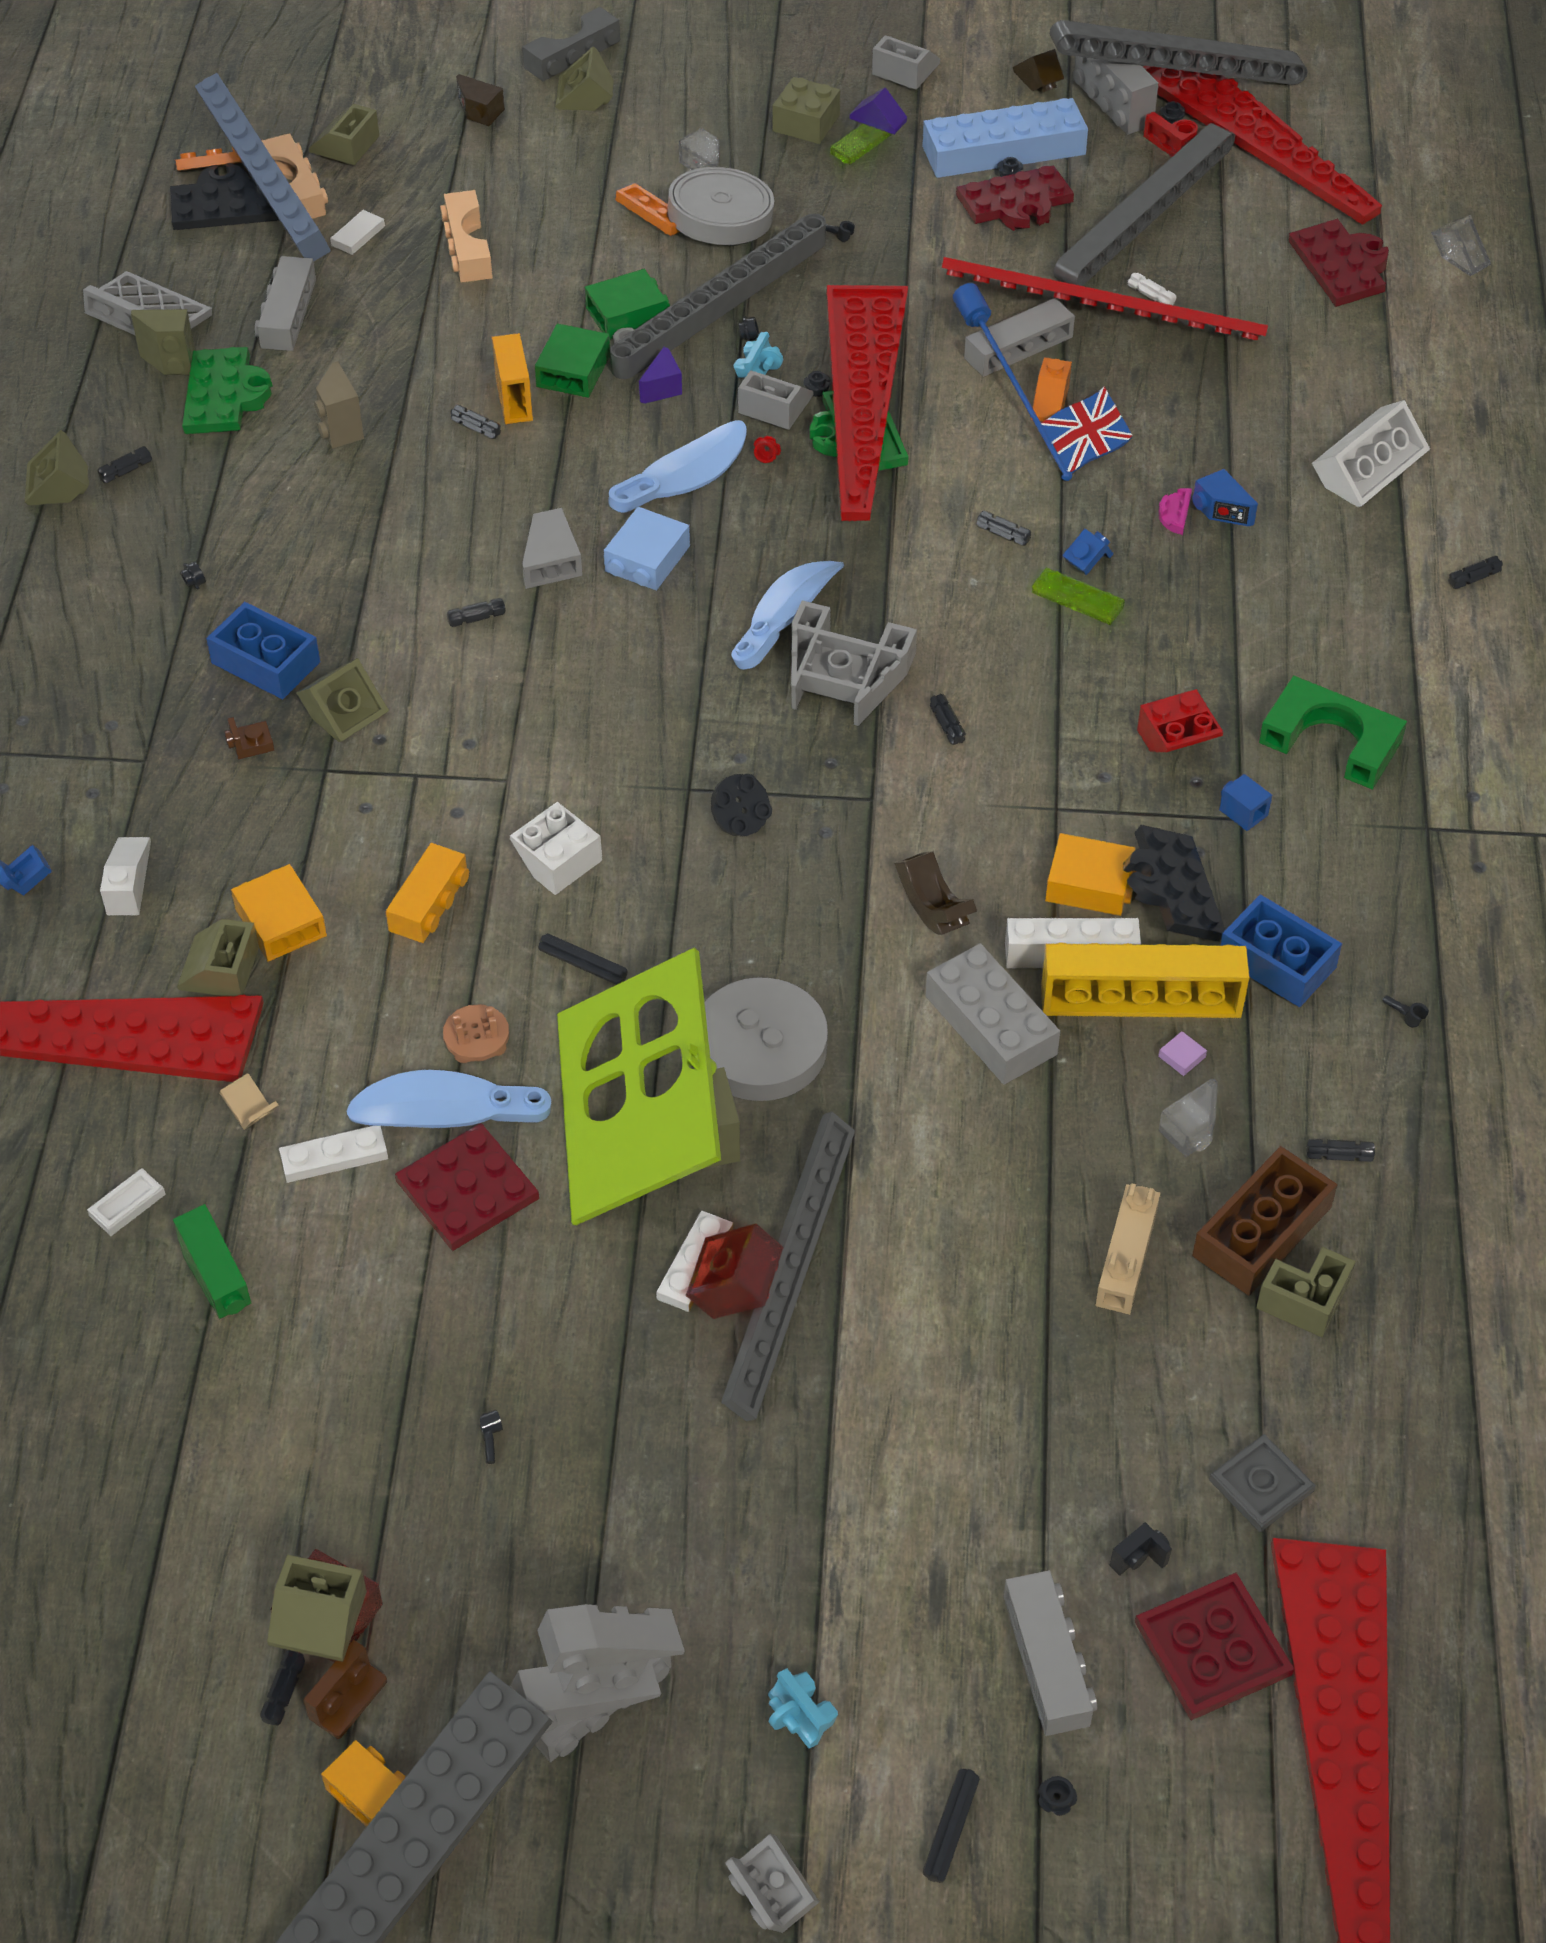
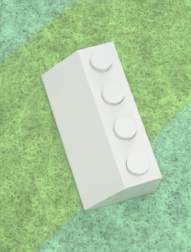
M1405 400L1380 407L1312 462L1326 489L1356 507H1360L1429 451L1430 448Z

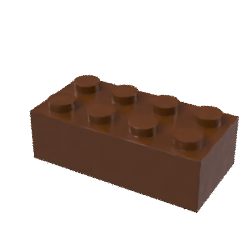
M1280 1146L1197 1232L1192 1256L1250 1296L1265 1280L1275 1259L1282 1261L1332 1208L1338 1184Z

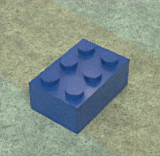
M247 602L238 607L206 638L212 664L282 700L320 663L315 636Z
M1261 894L1223 932L1220 946H1246L1249 977L1299 1008L1337 968L1342 947L1341 942Z

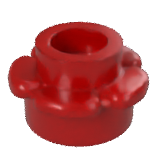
M772 436L758 437L754 442V455L762 463H770L776 460V456L781 453L780 444L776 443V439Z

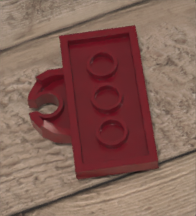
M1054 165L1042 166L1039 169L1030 171H1019L1016 174L993 177L989 180L970 182L956 187L957 198L975 224L1001 219L1005 226L1013 231L1016 230V227L1030 228L1029 215L1037 218L1036 223L1039 226L1049 223L1051 207L1074 202V192Z
M1338 218L1289 233V243L1335 307L1385 292L1386 283L1379 274L1386 270L1389 249L1387 246L1382 247L1383 240L1380 237L1367 233L1349 234Z

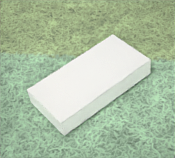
M362 210L330 238L331 246L353 255L385 227L384 219Z
M141 1168L88 1208L87 1211L89 1216L112 1236L166 1194L164 1188Z

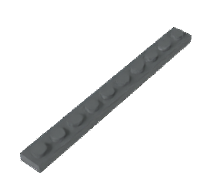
M832 1111L822 1115L721 1401L722 1404L746 1422L757 1418L855 1133L852 1127Z

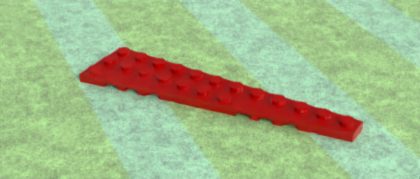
M1143 66L1158 82L1157 94L1169 102L1175 101L1180 103L1185 108L1186 113L1205 125L1213 123L1233 132L1236 145L1350 216L1355 221L1363 225L1381 213L1382 205L1359 185L1355 184L1346 174H1339L1335 171V165L1330 160L1324 161L1318 156L1319 151L1313 146L1308 148L1302 142L1303 138L1264 104L1257 101L1251 93L1241 91L1237 87L1238 82L1233 78L1227 79L1222 75Z
M943 258L942 268L947 269L946 275L963 278L964 273L973 274L974 281L988 284L990 283V278L1001 280L1000 286L1016 289L1017 284L1028 286L1026 292L1043 295L1044 290L1054 292V298L1070 300L1071 295L1081 297L1080 303L1097 306V301L1108 303L1107 309L1123 312L1124 307L1134 308L1135 315L1149 318L1151 312L1162 314L1161 320L1177 323L1178 318L1189 320L1188 326L1204 329L1205 324L1216 326L1215 332L1231 335L1232 329L1243 332V338L1258 340L1259 335L1266 336L1268 325L962 260Z
M827 285L826 299L841 521H870L908 296V286Z
M262 995L0 1002V1056L234 1082L242 1077L264 1005Z
M1272 1538L1271 1550L1277 1586L1280 1588L1283 1622L1286 1624L1289 1658H1291L1294 1667L1293 1682L1296 1698L1299 1702L1298 1712L1314 1808L1317 1810L1320 1828L1319 1838L1320 1844L1323 1846L1326 1864L1325 1874L1333 1906L1334 1928L1338 1935L1337 1943H1390L1386 1549Z

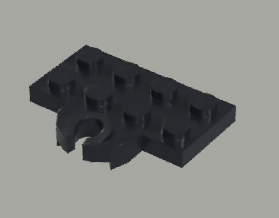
M226 164V175L219 176L218 166L213 165L201 172L196 184L170 186L173 230L280 220L253 178L249 179L247 172L234 164Z
M1140 825L1134 832L1139 849L1133 851L1123 863V871L1128 873L1137 871L1133 872L1126 880L1129 886L1138 894L1134 899L1145 904L1159 906L1167 931L1220 942L1225 927L1193 837Z

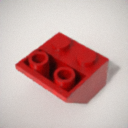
M1197 689L1140 705L1137 731L1150 752H1170L1223 736L1222 728Z

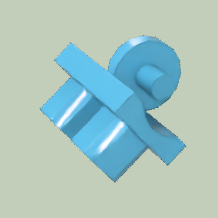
M761 332L756 341L746 342L743 352L745 358L737 359L734 363V369L738 378H745L750 370L766 375L769 369L775 370L782 365L783 356L778 347L770 346L768 332Z
M788 1668L778 1672L777 1683L768 1693L771 1699L769 1705L775 1711L769 1718V1723L774 1730L786 1726L791 1734L797 1733L810 1749L818 1745L824 1731L834 1724L838 1711L830 1701L825 1700L817 1705L812 1701L810 1697L813 1696L816 1687L815 1682L807 1672L792 1675Z

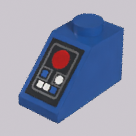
M1225 469L1196 480L1193 503L1208 519L1249 527L1254 525L1258 503Z

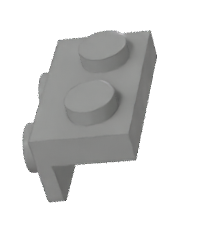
M769 1834L741 1859L731 1857L725 1862L732 1873L729 1875L731 1884L739 1894L747 1896L753 1906L750 1909L751 1915L763 1929L768 1928L769 1930L783 1933L820 1902L775 1835Z

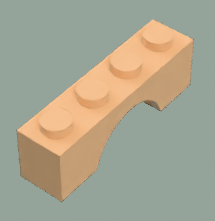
M290 133L262 140L285 178L292 180L289 184L311 218L326 215L325 204L328 203L326 191L324 188H320L317 174L315 172L311 173L309 160L307 157L303 158L299 142L295 143Z
M470 190L444 194L445 205H440L442 222H444L445 236L450 238L447 239L449 254L454 255L451 256L453 272L459 273L461 283L492 279L491 256L487 240L474 238L469 235L471 232L481 228L476 191Z

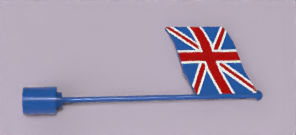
M967 283L960 286L954 292L953 301L966 324L970 327L981 326L1060 468L1064 481L1071 480L1072 473L1088 462L1118 450L1132 439V433L1105 386L1093 396L1061 409L1041 423L985 324L991 316V310L978 286L974 283Z

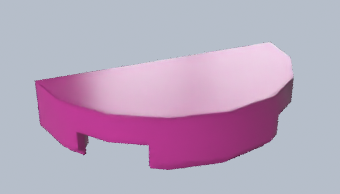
M1180 488L1177 493L1170 494L1169 496L1167 494L1163 496L1159 503V520L1171 532L1183 535L1192 495L1191 488Z

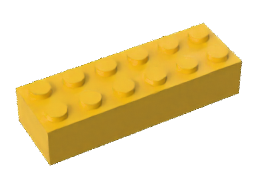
M1046 944L1041 981L1042 1011L1046 1016L1241 1018L1249 982L1246 946H1207L1197 944Z

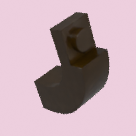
M934 851L922 852L894 863L911 905L931 931L938 935H943L970 924L967 915L977 912L974 900L958 899L950 891L941 874Z

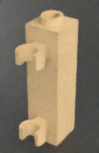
M1133 1183L1130 1185L1126 1184L1098 1287L1095 1305L1097 1307L1129 1315L1131 1313L1159 1204L1160 1192H1156L1153 1188L1136 1187V1184Z

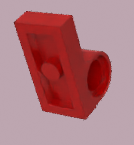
M1153 111L1146 115L1143 137L1173 157L1197 135L1198 125L1194 121L1187 119L1171 124Z

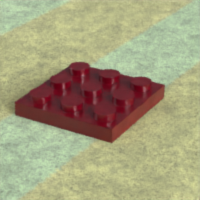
M482 1123L395 1173L398 1185L452 1251L539 1199V1191Z
M1237 1572L1136 1615L1135 1624L1191 1721L1293 1675V1665Z

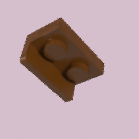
M353 1640L348 1646L344 1661L336 1660L303 1699L309 1720L336 1739L342 1738L387 1683L386 1675L370 1665L366 1647Z

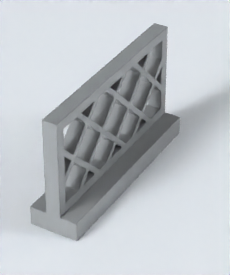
M127 271L99 289L91 285L83 289L85 314L135 335L131 310L187 309L188 312H197L188 314L191 329L212 316L211 307ZM127 282L133 284L129 286H122ZM143 293H154V294H156V295H142V294H143ZM123 294H138L136 296H122ZM170 302L177 303V304H164V305H163V303H170ZM159 303L160 305H144V304Z

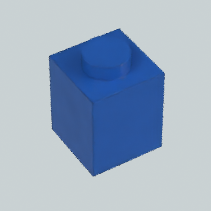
M1243 774L1235 781H1229L1223 787L1219 810L1244 830H1250L1269 815L1272 794L1246 774Z

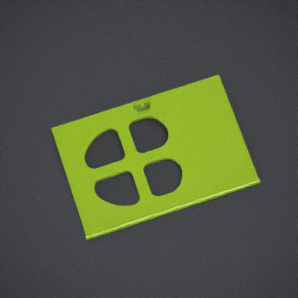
M695 947L557 1014L572 1225H579L721 1161L712 1077L717 1069V1064L710 1058L699 951ZM653 999L667 1001L677 1013L678 1024L676 1028L670 1033L641 1045L639 1011L641 1007ZM620 1017L621 1054L615 1059L586 1071L587 1056L596 1035L606 1022L612 1018ZM681 1049L682 1071L677 1081L664 1094L657 1097H647L644 1083L645 1066L666 1054ZM625 1075L626 1100L621 1110L608 1120H592L589 1115L588 1097L591 1091L600 1085Z

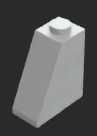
M562 508L533 514L522 562L524 586L526 589L582 576L581 554Z

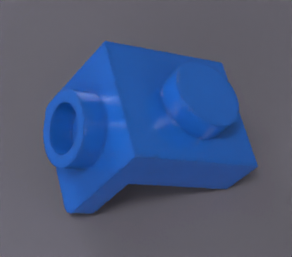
M1084 529L1062 556L1087 575L1103 555L1111 558L1113 552L1108 547L1110 541L1098 531L1093 535L1087 529Z
M33 845L9 865L0 860V884L5 889H14L23 896L52 872L41 851Z

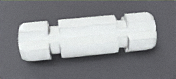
M1132 273L1128 280V285L1131 288L1138 289L1140 293L1155 302L1174 305L1177 297L1169 290L1166 291L1164 287L1150 279L1147 280L1145 276L1139 273Z

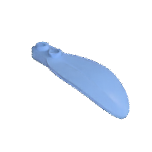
M735 420L724 424L663 456L648 466L642 474H638L613 486L609 490V506L618 512L625 513L653 499L684 494L716 480L731 466L743 448L747 433L744 422Z
M820 561L807 563L779 577L760 600L753 615L750 629L732 651V658L736 666L744 670L758 665L778 640L779 631L792 623L801 601L812 602L826 583L844 567L843 562Z
M416 1070L396 1074L371 1084L350 1102L347 1115L355 1123L394 1127H461L479 1124L490 1119L504 1122L534 1123L543 1121L549 1116L551 1097L547 1091L539 1087L499 1086L485 1079L459 1072ZM529 1100H537L539 1102L533 1103Z

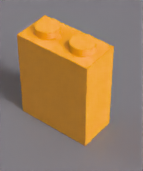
M520 333L492 337L495 375L505 424L533 421L530 379Z
M1060 833L1048 877L1045 901L1121 916L1124 903L1130 904L1133 895V889L1126 880L1133 872H1137L1131 871L1128 873L1123 871V863L1135 851L1136 847Z
M290 864L231 889L235 910L242 921L254 923L259 949L268 962L327 936L322 913Z

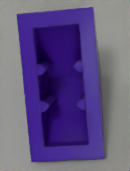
M886 87L864 99L850 113L849 119L894 135L907 122L906 114Z
M662 348L639 380L641 403L646 404L682 395V373L669 348Z

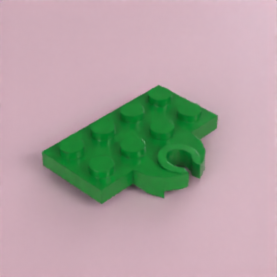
M248 347L193 351L182 424L185 434L241 430L243 411L264 409L263 404L271 397L270 387H273L270 375L265 369L249 365L250 353Z
M833 391L823 392L822 395L826 411L813 415V421L810 425V439H813L815 450L824 455L837 457ZM889 410L878 471L908 465L909 456Z

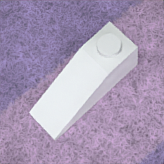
M118 837L104 866L100 889L107 915L140 914L151 845L150 837Z

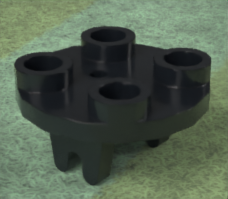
M733 774L723 778L715 786L711 796V812L715 822L724 832L732 836L745 837L758 832L772 814V806L766 789L752 774Z

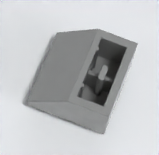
M885 35L873 48L872 74L917 90L940 64L941 59L930 50Z
M750 370L738 387V413L789 430L812 398L813 391Z

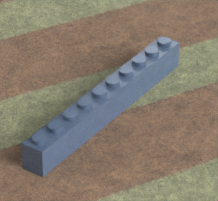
M218 73L195 85L206 107L303 258H313L314 262L331 252L319 228Z

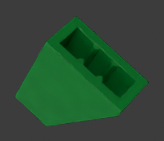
M206 1204L172 1219L183 1258L218 1318L221 1319L227 1315L236 1314L244 1307L252 1304L247 1284Z

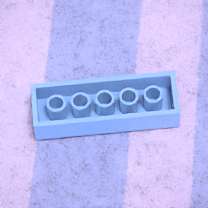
M1062 98L1056 101L1037 102L1023 106H1011L997 110H986L984 112L925 120L923 123L922 147L936 178L997 169L999 162L1007 157H1014L1022 164L1086 155L1088 127L1074 99Z

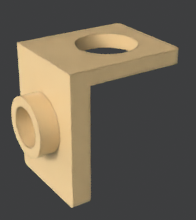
M249 1074L244 1075L219 1092L244 1130L271 1114L278 1107L276 1101L270 1105L268 1104Z

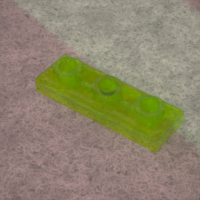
M861 124L830 147V154L842 162L851 165L892 134L866 124Z
M1047 567L1032 585L1031 593L1108 625L1113 623L1124 608V599Z

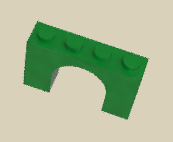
M1293 675L1263 721L1259 743L1288 754L1299 735L1306 728L1316 724L1340 726L1348 730L1358 742L1348 757L1344 778L1373 790L1402 743L1407 721Z

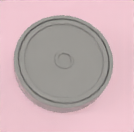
M725 167L698 168L681 174L671 183L668 193L667 214L670 222L676 224L677 230L693 239L719 245L742 244L761 237L771 227L774 195L767 184L744 171Z
M749 978L720 988L704 1002L710 1058L716 1062L717 1068L725 1067L732 1096L752 1101H769L784 1098L805 1088L821 1071L827 1055V1021L823 1010L816 1000L800 987L779 979Z

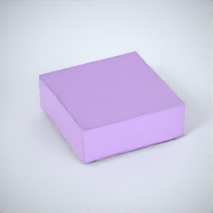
M1181 1031L1159 1050L1158 1057L1184 1076L1206 1058L1207 1050Z

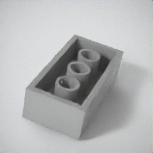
M1075 56V68L1073 71L1075 83L1127 135L1143 130L1146 115L1153 111L1155 112L1158 82L1138 64Z
M981 943L927 972L926 998L1003 1085L1058 1054L1060 1030Z

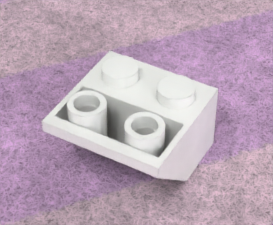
M559 802L550 806L510 835L511 842L532 876L554 895L602 861L601 836Z

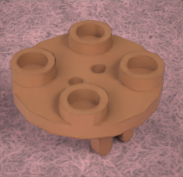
M482 1004L468 1005L456 1010L448 1017L443 1027V1040L448 1051L454 1055L455 1060L458 1062L484 1061L494 1056H500L506 1051V1044L509 1040V1024L504 1015L492 1006Z

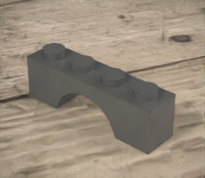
M602 7L582 15V29L576 35L565 39L540 37L522 46L524 68L541 81L568 69L593 46L598 52H601L620 42L619 19Z

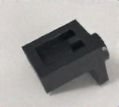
M1145 1522L1113 1548L1109 1566L1120 1576L1129 1568L1135 1570L1140 1567L1149 1556L1163 1568L1169 1562L1172 1548L1162 1532L1153 1530Z

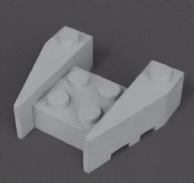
M802 600L792 621V709H797L804 691L854 703V725L859 726L908 674L916 654L917 629L888 622L879 644L830 632V607Z
M586 1604L548 1609L538 1628V1634L548 1666L518 1670L510 1687L553 1721L545 1733L562 1725L660 1697L661 1691L651 1659L682 1655L685 1652L672 1610L647 1608L644 1613L629 1614L627 1607L614 1606L611 1609L612 1613L599 1612L597 1605Z

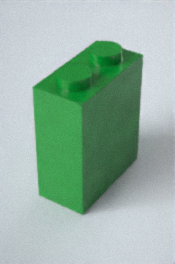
M645 268L585 286L586 309L603 333L609 334L610 340L613 339V335L617 330L621 328H633L636 330L670 307L667 295L661 293L657 281L649 276Z
M557 323L535 364L536 387L589 398L610 357L609 334Z

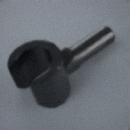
M842 221L839 227L826 224V231L837 234L841 242L848 241L850 235L854 234L855 225L850 221Z
M1388 995L1382 1001L1405 1015L1404 1021L1411 1028L1419 1026L1422 1021L1421 1019H1425L1429 1013L1428 1008L1422 1003H1414L1409 1007Z
M497 1410L485 1413L480 1417V1428L485 1441L486 1464L495 1463L493 1433L503 1430Z

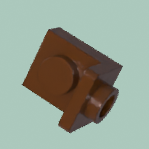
M234 717L227 718L230 729L224 731L229 749L235 748L238 760L275 751L266 721L237 728Z

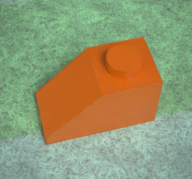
M1044 357L1033 403V410L1039 421L1043 422L1063 409L1070 385L1072 362Z

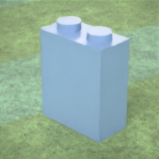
M637 507L604 549L605 572L657 591L690 547L689 525Z

